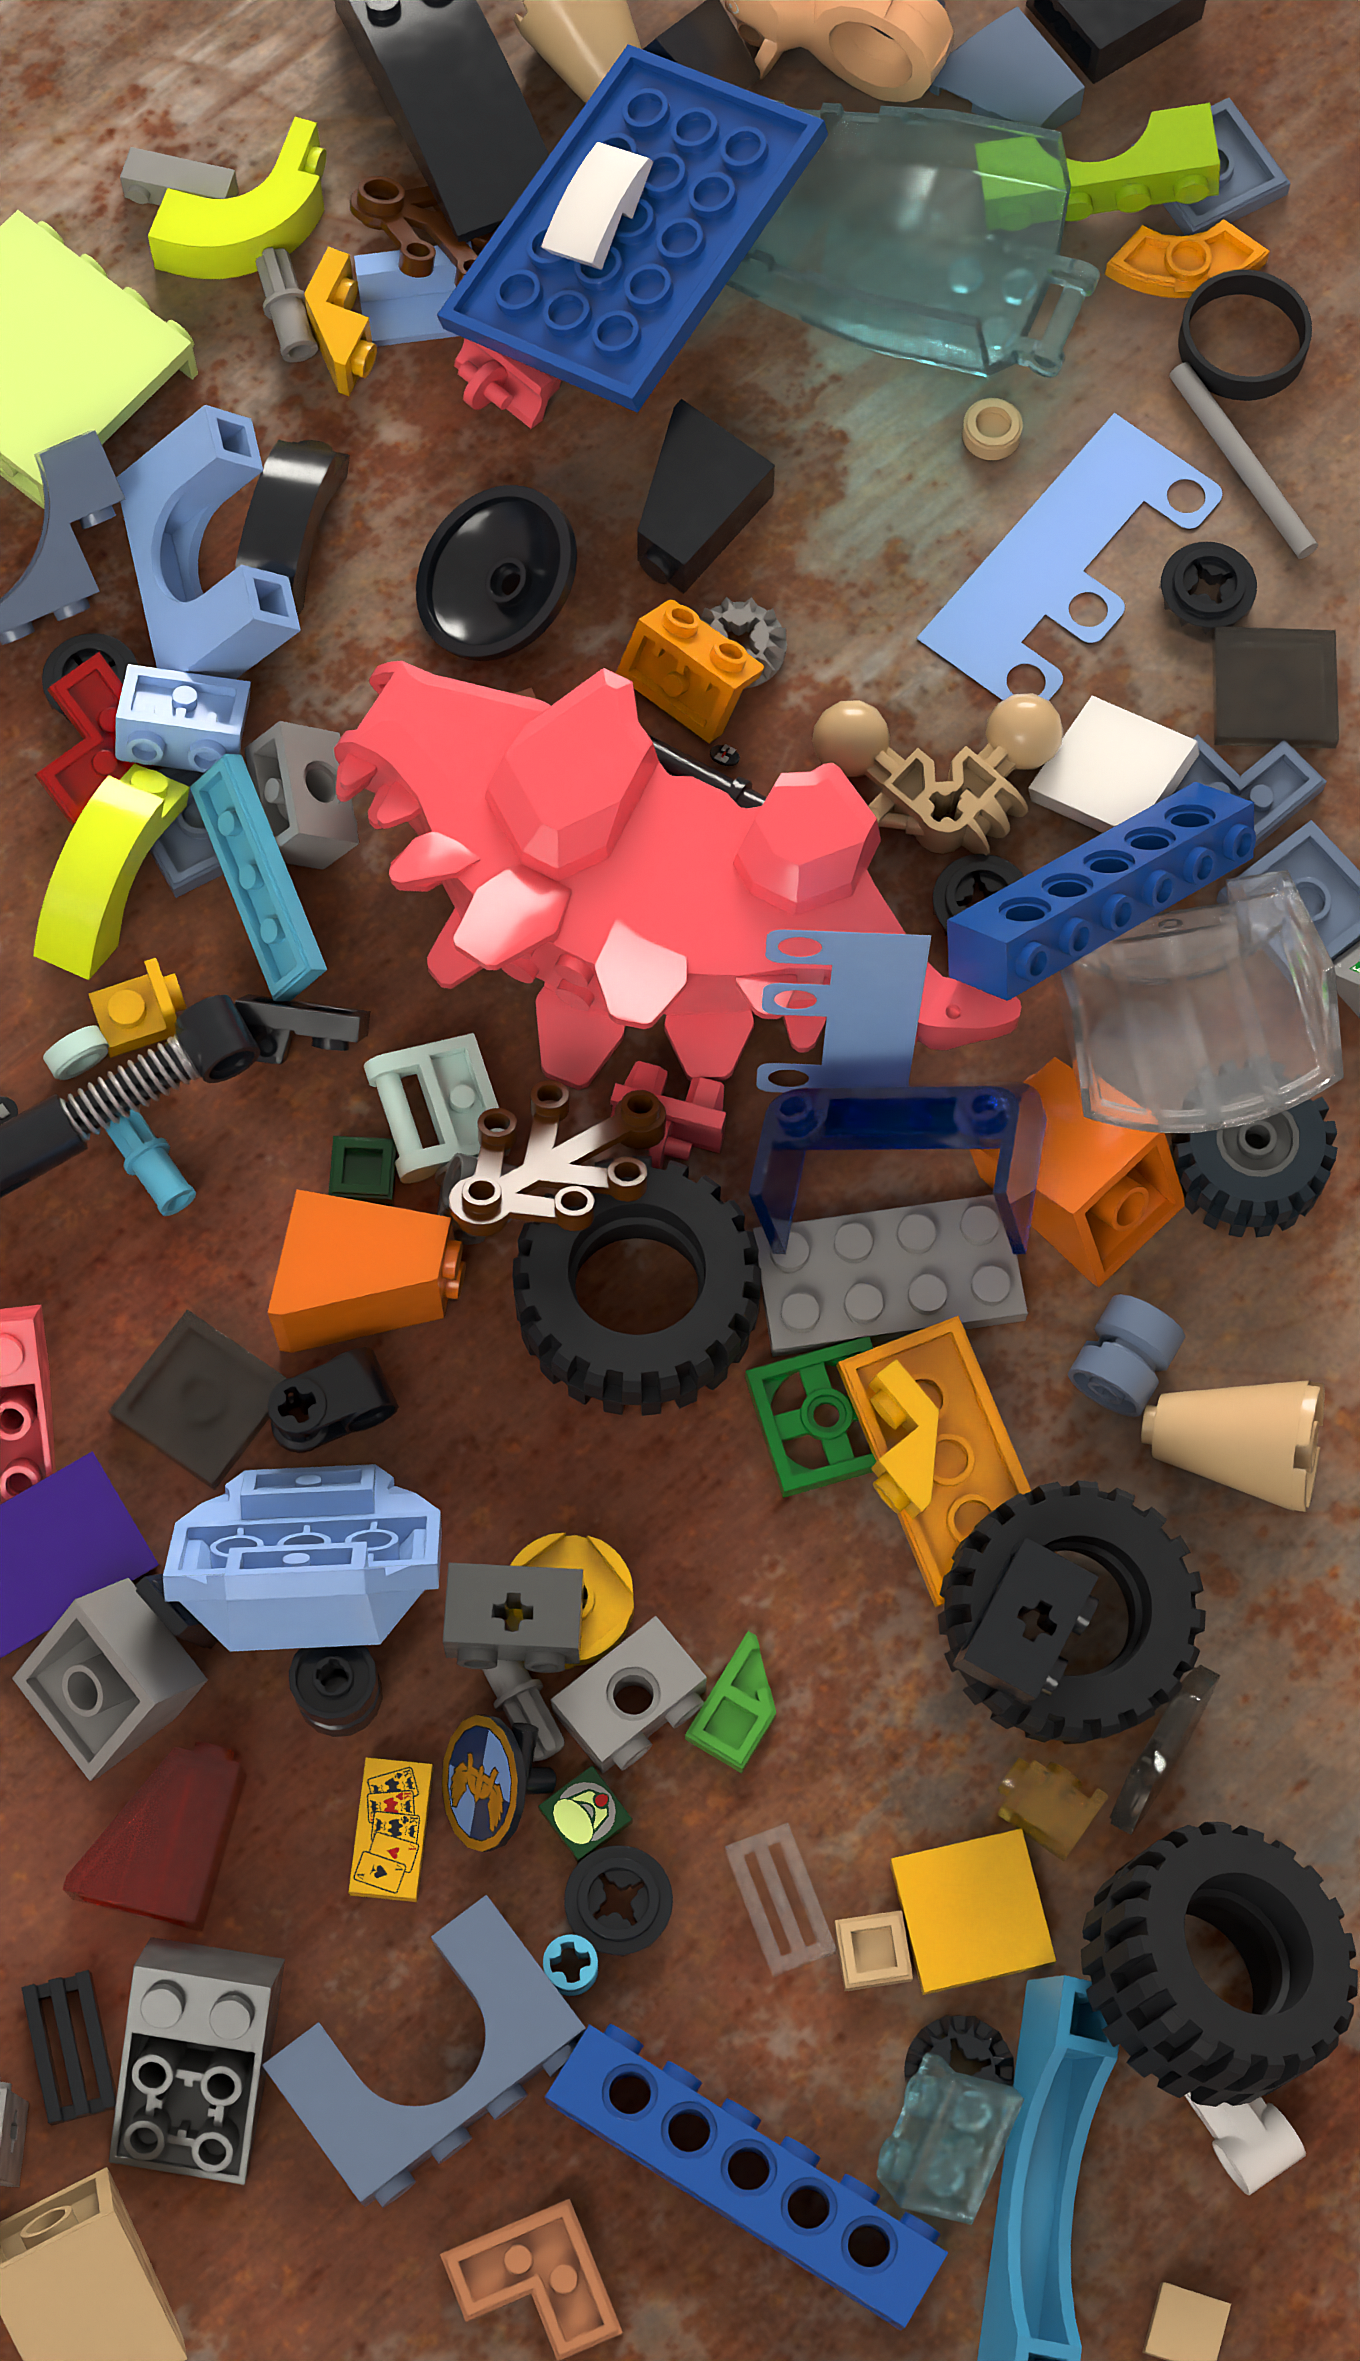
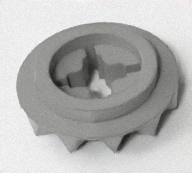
M726 597L721 605L711 610L704 608L700 619L727 639V632L732 631L735 635L740 636L746 631L749 633L753 629L749 638L751 650L748 649L747 653L762 663L764 669L760 678L746 688L758 686L768 681L777 673L785 659L787 642L786 628H782L776 618L774 609L767 611L758 606L752 597L746 602H732Z

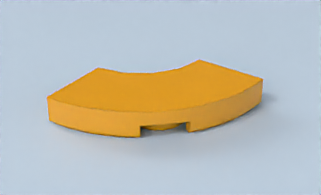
M1225 219L1208 231L1189 236L1164 235L1142 225L1107 263L1105 275L1117 283L1145 294L1168 298H1190L1202 283L1215 275L1232 270L1259 271L1267 263L1270 251Z

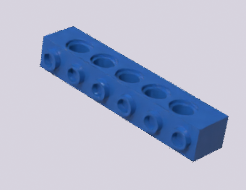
M1194 782L947 920L949 977L1006 1001L1014 998L1251 860L1256 843L1254 802Z
M589 2024L545 2095L546 2104L901 2331L906 2327L948 2254L947 2251L936 2245L941 2235L936 2229L908 2212H904L900 2221L896 2220L875 2206L881 2196L866 2184L848 2174H844L840 2183L816 2169L821 2158L803 2144L788 2136L784 2137L780 2145L756 2130L762 2120L740 2104L726 2098L720 2108L697 2093L702 2082L685 2069L667 2061L661 2070L639 2056L644 2045L625 2031L609 2024L604 2033ZM626 2077H634L643 2081L651 2095L647 2106L635 2114H625L618 2111L610 2101L612 2087L616 2082ZM686 2114L695 2115L706 2123L709 2130V2139L701 2149L694 2152H684L672 2144L668 2131L672 2122L679 2116ZM753 2152L765 2161L768 2168V2178L761 2187L754 2190H743L731 2181L728 2174V2164L737 2154ZM804 2189L813 2190L823 2197L827 2205V2217L823 2224L816 2228L806 2229L792 2221L788 2213V2201L797 2191ZM869 2227L877 2230L884 2237L887 2253L883 2263L875 2267H863L852 2259L848 2250V2240L853 2231Z

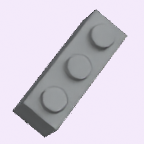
M130 147L120 175L124 197L139 204L150 203L160 206L167 188L209 199L237 197L239 192L236 172L233 169Z

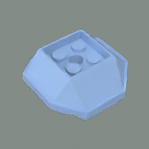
M376 1464L244 1470L225 1485V1494L199 1504L175 1523L163 1573L165 1602L179 1601L230 1652L379 1645L424 1590L439 1589L442 1542L441 1511L418 1494L394 1486V1477Z

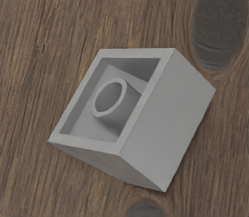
M129 1578L75 1599L12 1677L89 1781L99 1778L172 1722L208 1681L171 1631L137 1594V1588Z

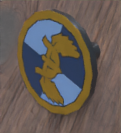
M482 1714L474 1715L462 1721L450 1737L443 1760V1798L445 1811L453 1831L467 1848L481 1852H491L505 1846L518 1828L525 1805V1795L550 1794L555 1790L556 1774L551 1767H532L539 1731L538 1727L528 1723L512 1724V1730H510L500 1718Z

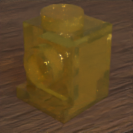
M1019 1757L997 1789L998 1792L1007 1797L997 1815L1017 1829L1022 1828L1025 1835L1064 1862L1109 1796L1097 1788L1093 1796L1088 1798L1080 1792L1083 1786L1081 1781L1064 1767L1054 1762H1049L1044 1767L1036 1760L1029 1764Z

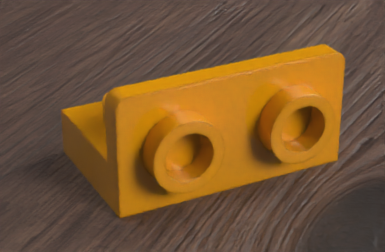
M670 599L639 618L616 674L631 680L635 690L710 744L723 734L743 689L760 678L764 665L749 655L739 643L727 639L702 621L695 611Z

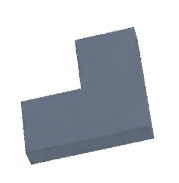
M1197 734L1193 739L1198 742L1199 756L1174 793L1194 782H1198L1254 802L1256 847L1324 790L1327 781L1285 740L1240 776Z

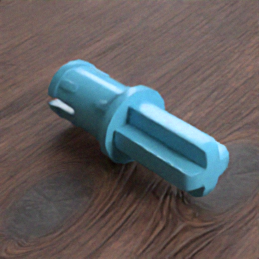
M132 1109L130 1110L129 1118L120 1116L119 1124L110 1121V1128L105 1130L125 1158L123 1164L127 1174L136 1175L157 1204L160 1213L163 1216H169L188 1206L195 1198L196 1191L187 1183L168 1155L170 1146L166 1139L157 1138L142 1115Z

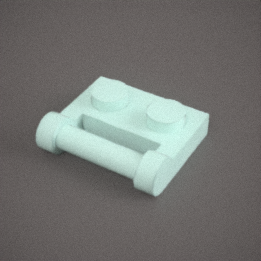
M474 1033L385 1053L368 1060L364 1064L369 1085L378 1089L399 1154V1158L395 1161V1166L402 1183H415L431 1177L438 1168L449 1163L456 1153L475 1157L479 1156L481 1145L478 1141V1118L484 1111L499 1108ZM417 1074L440 1144L424 1149L401 1082L403 1077ZM494 1128V1129H491L490 1131L500 1132V1131H504V1129ZM510 1149L505 1150V1156L509 1155Z

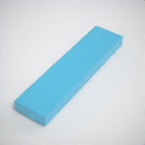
M224 754L190 786V789L274 1001H291L327 970V967L242 755Z

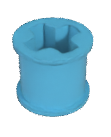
M573 1934L563 1935L553 1940L547 1947L543 1956V1969L560 1994L576 1996L586 1992L594 1984L598 1975V1958L594 1947L585 1938ZM567 1948H575V1954L578 1959L589 1958L590 1966L580 1969V1980L574 1983H567L563 1972L552 1973L551 1965L561 1962V1951Z

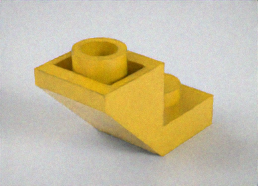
M328 247L304 293L313 336L338 393L350 396L358 378H366L370 374L377 355V345L372 343L369 317L350 311L358 291V282L353 280L350 254Z
M895 1359L876 1374L870 1382L869 1386L876 1393L870 1400L876 1411L893 1429H897L902 1425L909 1435L878 1459L871 1467L878 1477L873 1482V1486L882 1500L895 1513L898 1514L905 1509L911 1518L914 1519L931 1504L939 1409L900 1362Z

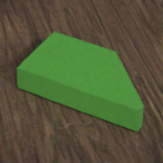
M747 1632L685 1734L686 1741L741 1774L776 1718V1709L762 1662L758 1639L753 1633Z

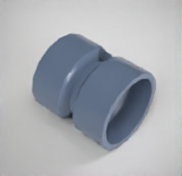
M1118 1294L1111 1298L1094 1330L1099 1340L1086 1341L1071 1366L1068 1377L1083 1394L1096 1403L1119 1414L1137 1417L1141 1416L1159 1384L1155 1372L1168 1369L1186 1336L1183 1329L1160 1309L1135 1297Z

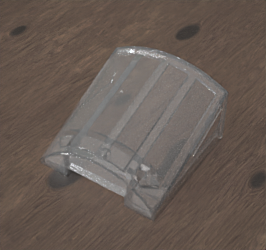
M1288 870L1226 879L1228 902L1158 913L1053 974L1084 1117L1118 1127L1147 1132L1194 1133L1219 1130L1252 1123L1286 1111L1314 1097L1344 1078L1335 968Z

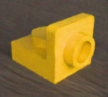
M156 958L144 961L148 974L88 994L101 1033L110 1046L108 1047L110 1058L168 1039L170 1036L174 1037V1034H176L175 1022L177 1017L175 1013L185 1010L187 1007L175 973L163 977Z

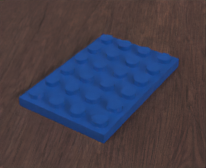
M628 44L437 313L442 328L638 413L827 138L828 132L825 121ZM597 142L650 158L653 161L633 218L621 216L602 270L552 254L541 247L551 220L568 185Z

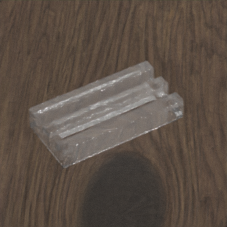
M788 1823L725 1846V1853L772 1977L784 1974L795 1967L800 1968L808 1965L816 1959L836 1954L835 1943ZM778 1842L817 1940V1943L807 1947L767 1847ZM751 1852L755 1853L792 1953L784 1956L780 1954L743 1856Z

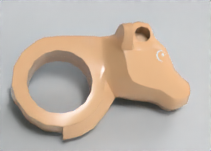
M724 0L725 9L737 21V30L740 37L750 45L760 47L754 60L760 70V79H763L784 51L802 47L809 50L835 75L871 97L883 101L909 102L919 99L924 95L945 65L954 44V31L947 11L937 0ZM874 28H877V29L881 30L882 32H884L885 34H887V35L890 36L891 38H888V37L884 36L883 34H881L880 32H878V31L875 30Z

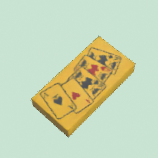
M365 1758L349 1884L350 1896L410 1902L418 1901L434 1769L432 1764Z

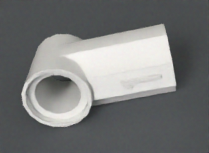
M1191 2092L1184 2095L1215 2139L1212 2145L1223 2167L1245 2194L1251 2195L1306 2156L1301 2140L1285 2116L1272 2103L1265 2104L1261 2097L1251 2103L1232 2106L1223 2102L1217 2107L1199 2105L1191 2101Z

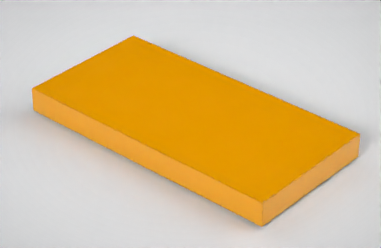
M959 1315L842 1360L836 1365L876 1462L909 1435L902 1425L897 1429H893L888 1425L871 1403L870 1399L876 1393L869 1384L876 1374L897 1359L939 1409L931 1504L914 1519L911 1518L905 1509L897 1514L935 1608L945 1604V1598L939 1595L943 1577L950 1572L954 1563L951 1557L961 1541L969 1536L975 1529V1525L1001 1504L1019 1493L1023 1495L1031 1491Z

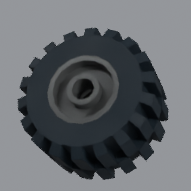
M1248 1063L1245 1073L1239 1075L1236 1066L1233 1065L1221 1070L1217 1082L1211 1076L1203 1080L1199 1084L1195 1096L1190 1094L1183 1105L1171 1139L1170 1152L1182 1191L1186 1190L1187 1192L1184 1201L1185 1207L1191 1214L1195 1213L1200 1207L1204 1209L1207 1214L1203 1224L1214 1230L1221 1220L1231 1224L1228 1235L1237 1237L1243 1236L1246 1227H1254L1256 1238L1270 1236L1276 1224L1284 1231L1295 1225L1299 1214L1303 1216L1308 1214L1324 1189L1337 1156L1338 1147L1332 1146L1337 1136L1335 1121H1324L1329 1106L1323 1097L1314 1101L1309 1098L1313 1087L1309 1082L1301 1078L1295 1085L1286 1080L1290 1070L1276 1066L1273 1075L1263 1073V1063Z

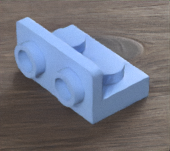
M128 664L116 714L115 757L120 761L205 773L224 754L240 755L241 741L250 701L251 682Z

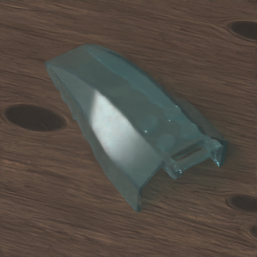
M774 100L785 105L784 100ZM823 103L821 110L797 109L823 119L828 136L726 285L796 319L877 353L983 377L991 376L1014 364L1027 366L1032 372L1043 377H1056L1065 361V354L1062 350L1086 296H1091L1094 293L1100 280V272L1092 264L1078 259L1059 256L1071 188L1062 132L950 109L881 106L879 113L844 111L841 103ZM1050 284L1064 286L1042 339L1028 338V334Z

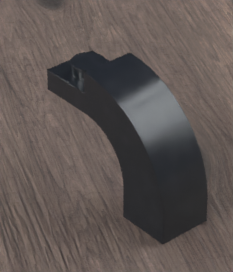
M278 440L264 464L263 472L259 476L250 502L235 569L240 565H245L287 576L297 616L304 609L310 558L319 523L328 502L347 478L350 455L332 451L333 449L330 445L316 440H303L298 443Z

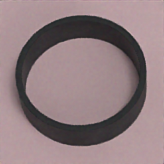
M1256 270L1223 272L1202 283L1189 298L1178 336L1180 357L1183 363L1188 362L1208 391L1218 396L1240 401L1267 398L1288 387L1300 373L1312 337L1311 316L1301 296L1283 280ZM1227 295L1259 297L1279 307L1290 318L1299 336L1300 351L1289 364L1276 372L1262 376L1231 374L1215 367L1201 355L1192 340L1189 322L1202 306L1214 299Z

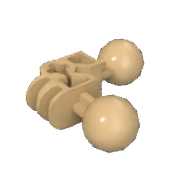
M1034 693L1013 694L998 703L988 717L985 731L988 742L987 746L978 755L965 746L951 761L946 782L935 781L934 761L919 748L906 760L889 747L890 734L887 723L875 707L860 700L840 701L826 709L814 726L812 742L815 753L822 764L834 763L841 768L846 777H862L866 775L882 789V792L868 805L877 818L878 827L906 830L905 834L914 835L924 848L934 853L944 854L953 852L960 846H963L974 854H985L987 856L990 853V849L985 835L1003 838L1010 831V824L1006 814L1023 817L1028 812V806L1022 795L1005 778L1013 770H1035L1050 761L1062 745L1063 727L1060 716L1050 701ZM956 808L954 820L949 817L943 818L940 822L933 819V814L941 818L947 812L951 814Z

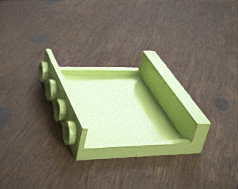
M19 210L0 226V475L44 509L43 484L34 457L35 453L91 430L96 431L101 444H103L174 373L180 370L189 378L194 379L198 375L193 352V339L180 324L173 320L164 322L151 312L147 302L134 289L125 287L122 290L107 278L103 268L87 254H82L79 257L64 245L62 238L50 225L43 221H39L36 224Z

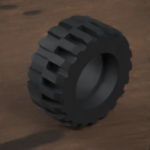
M632 1155L633 1158L642 1161L647 1168V1189L645 1194L635 1201L625 1202L617 1200L608 1194L592 1193L594 1197V1220L589 1227L580 1231L565 1230L558 1224L543 1222L524 1223L517 1240L519 1253L518 1257L513 1259L512 1279L517 1321L520 1322L522 1339L529 1354L536 1355L539 1358L540 1371L553 1384L559 1383L561 1380L568 1385V1396L584 1405L593 1397L603 1401V1412L623 1415L624 1405H641L642 1416L661 1414V1403L675 1400L679 1409L696 1402L697 1392L700 1388L706 1385L707 1388L714 1390L727 1379L728 1366L731 1363H740L748 1349L750 1333L756 1327L761 1290V1268L758 1267L759 1249L754 1232L745 1230V1214L735 1200H728L724 1203L720 1199V1185L706 1175L701 1177L698 1183L689 1180V1166L670 1160L667 1170L652 1168V1156ZM614 1158L595 1162V1167L608 1168L614 1161ZM624 1177L620 1180L633 1181L635 1179L630 1177ZM546 1193L543 1196L545 1198L555 1199V1196L551 1193ZM572 1206L566 1209L571 1211L581 1210L582 1208ZM640 1238L658 1241L677 1250L690 1262L697 1274L698 1295L694 1307L676 1324L651 1334H622L596 1323L580 1307L576 1295V1279L582 1265L601 1248L616 1241Z
M1077 1480L1070 1486H1060L1058 1481L1039 1485L1023 1495L1021 1493L1017 1494L988 1514L974 1526L975 1529L969 1536L961 1541L951 1557L954 1563L950 1572L943 1577L939 1594L945 1598L944 1611L938 1614L939 1635H947L950 1651L944 1655L951 1672L959 1670L968 1686L963 1689V1692L974 1705L981 1702L993 1712L990 1719L1005 1729L1011 1727L1019 1728L1025 1731V1738L1040 1742L1061 1740L1064 1744H1079L1099 1738L1104 1739L1137 1726L1154 1716L1155 1710L1161 1705L1170 1702L1183 1687L1180 1682L1183 1674L1194 1668L1200 1650L1193 1646L1197 1634L1205 1631L1206 1617L1205 1610L1196 1609L1195 1595L1204 1591L1199 1571L1188 1572L1182 1557L1191 1552L1181 1535L1171 1540L1161 1528L1167 1519L1153 1507L1143 1512L1132 1505L1135 1495L1119 1488H1115L1109 1493L1099 1491L1097 1482ZM1025 1537L1052 1552L1073 1551L1098 1562L1113 1576L1119 1585L1128 1611V1632L1124 1647L1110 1664L1092 1674L1081 1676L1063 1675L1050 1696L1040 1692L1036 1700L1026 1705L952 1666L1013 1546Z
M1204 1822L1198 1827L1186 1825L1173 1830L1115 1871V1875L1100 1887L1094 1896V1908L1086 1914L1082 1930L1083 1939L1091 1943L1081 1949L1083 1975H1090L1092 1986L1086 1989L1092 2011H1101L1108 2025L1102 2031L1111 2045L1115 2047L1120 2044L1131 2056L1126 2063L1144 2078L1149 2074L1159 2078L1157 2087L1177 2098H1181L1191 2092V2101L1199 2105L1217 2107L1223 2102L1232 2106L1251 2103L1262 2095L1270 2094L1312 2069L1315 2064L1326 2059L1338 2046L1339 2035L1348 2030L1354 2014V2005L1348 2001L1357 1996L1358 1970L1350 1968V1960L1356 1957L1352 1933H1344L1340 1919L1345 1914L1336 1897L1329 1900L1319 1884L1324 1881L1323 1878L1311 1865L1303 1868L1294 1860L1296 1852L1282 1842L1275 1840L1268 1844L1264 1842L1265 1833L1243 1825L1238 1826L1232 1831L1231 1825L1225 1822ZM1186 1914L1200 1918L1216 1927L1233 1943L1240 1953L1252 1983V2014L1241 2011L1223 2001L1205 1984L1198 1974L1186 1945L1184 1930Z

